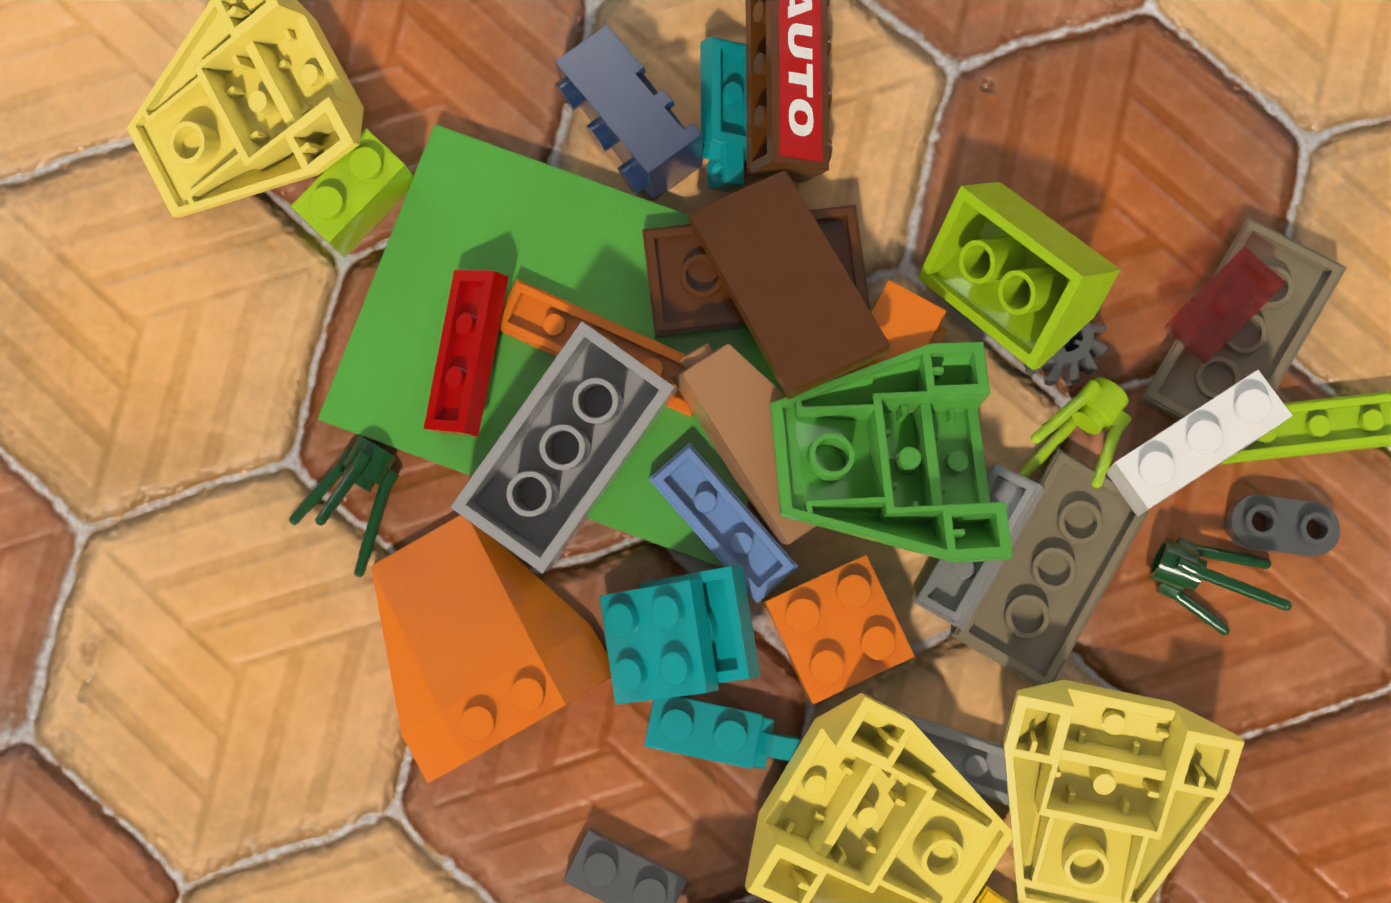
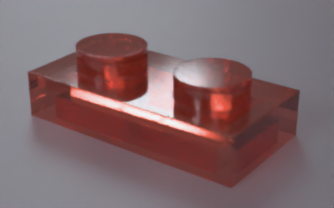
M1244 246L1164 328L1199 360L1206 364L1287 282Z

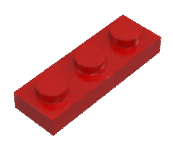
M454 270L423 429L443 434L479 436L508 276L490 270Z

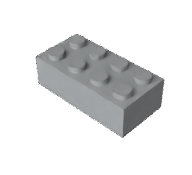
M581 321L450 508L542 574L554 566L679 389Z

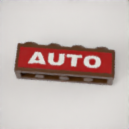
M745 0L747 176L767 178L786 170L793 182L803 183L829 170V162L833 150L832 141L829 137V108L832 101V91L828 85V58L831 52V38L828 34L827 7L830 0Z

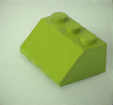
M992 182L960 186L917 278L1029 368L1036 370L1044 365L1096 316L1121 269L1004 184Z

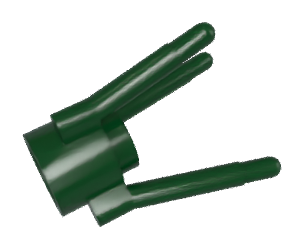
M360 436L352 448H346L339 462L303 500L289 518L290 524L297 525L341 477H343L316 516L315 522L317 525L322 526L327 522L353 484L369 493L374 484H377L378 490L354 569L356 577H362L365 574L389 492L399 477L398 474L390 470L396 457Z
M1178 537L1176 542L1167 538L1162 542L1150 567L1149 578L1159 582L1156 592L1174 599L1221 635H1228L1230 628L1182 590L1187 588L1194 591L1200 582L1205 580L1283 611L1292 609V603L1289 600L1208 569L1207 561L1199 557L1248 567L1269 569L1271 561L1266 558L1198 545Z

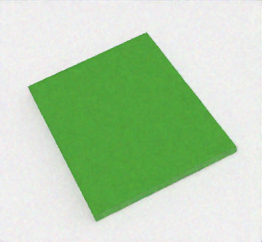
M434 124L318 420L463 474L472 476L556 357L498 331L479 436L443 434L423 429L454 270H490L508 276L504 304L516 279L686 355L707 342L712 350L730 344L782 393L784 391L748 328L655 339L642 229L689 224L688 214ZM666 407L587 519L723 568L724 565L649 481V478L690 443L745 506L748 500L694 413L689 418Z

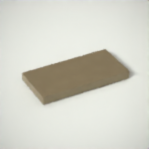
M1248 217L1147 387L1140 402L1178 422L1257 370L1260 371L1272 389L1276 391L1347 267Z
M1061 449L1054 451L1037 481L1038 484L1043 486L1045 492L1012 547L1013 558L1004 561L965 630L962 631L954 627L950 634L951 637L1035 686L1055 681L1150 511L1149 509L1137 517L1108 476H1105L1100 488H1094L1091 481L1096 469Z

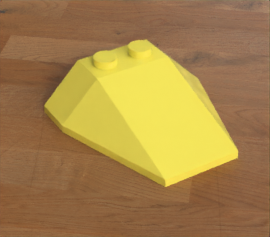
M210 0L127 126V130L172 217L180 218L320 175L360 145L364 107L317 20L298 0Z
M1060 680L1017 690L1003 740L1017 902L1147 903L1229 793L1244 746L1242 737L1173 702L1068 680Z
M860 693L815 718L760 809L745 888L747 892L772 903H973L1010 844L1012 833L1004 821L907 715Z

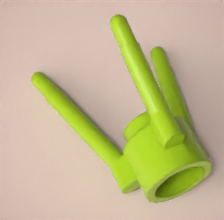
M1102 377L1090 379L1079 394L1031 435V441L1038 444L1057 429L1026 462L1018 474L1028 478L1077 426L1085 432L1094 435L1099 434L1101 430L1109 429L1091 481L1094 488H1100L1109 470L1121 434L1132 420L1127 413L1123 412L1129 403V399L1123 389L1114 382Z

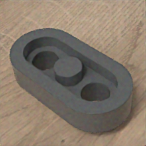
M1260 494L1244 496L1235 500L1228 507L1224 518V526L1229 538L1236 545L1251 550L1301 557L1320 556L1332 550L1340 536V524L1335 513L1326 505L1311 501ZM1256 512H1260L1266 521L1262 531L1256 530L1252 524V517ZM1311 519L1319 525V534L1315 539L1311 538L1306 530L1307 523Z

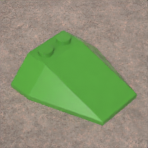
M984 343L927 344L828 381L789 400L785 397L772 402L769 410L780 516L953 563L1012 559L1013 552L1006 502H990L978 407L990 395Z

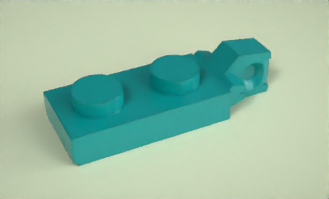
M710 36L700 42L703 158L709 159L707 163L709 189L729 192L738 186L744 185V165L746 164V44Z
M679 696L653 700L644 747L752 769V767L766 769L768 757L790 761L800 744V740L798 737L773 732L775 719L763 717V714L760 712Z

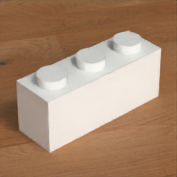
M1257 370L1116 461L1107 471V475L1138 517L1261 438L1293 415L1260 371Z

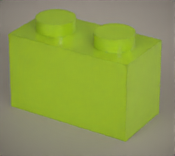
M366 128L361 134L360 145L326 169L290 207L345 258L407 194L414 176L407 166Z

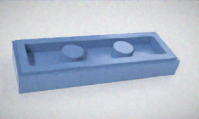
M690 443L649 478V481L725 567L743 565L747 592L756 603L761 601L798 568V565Z

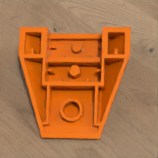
M462 515L371 565L401 735L427 783L468 762L611 678L608 653L593 626L505 546Z

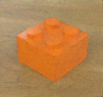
M867 554L856 557L762 601L801 686L812 704L818 703L915 657Z

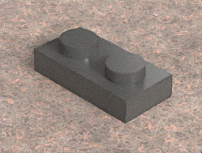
M589 828L564 878V882L605 903H677L687 882V876Z

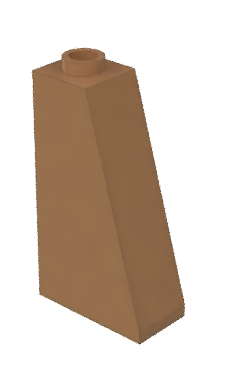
M707 342L681 358L680 362L685 369L671 378L765 529L777 543L789 545L816 527V525L782 517L779 513L769 406L772 402L785 398L786 395L730 344L712 350Z

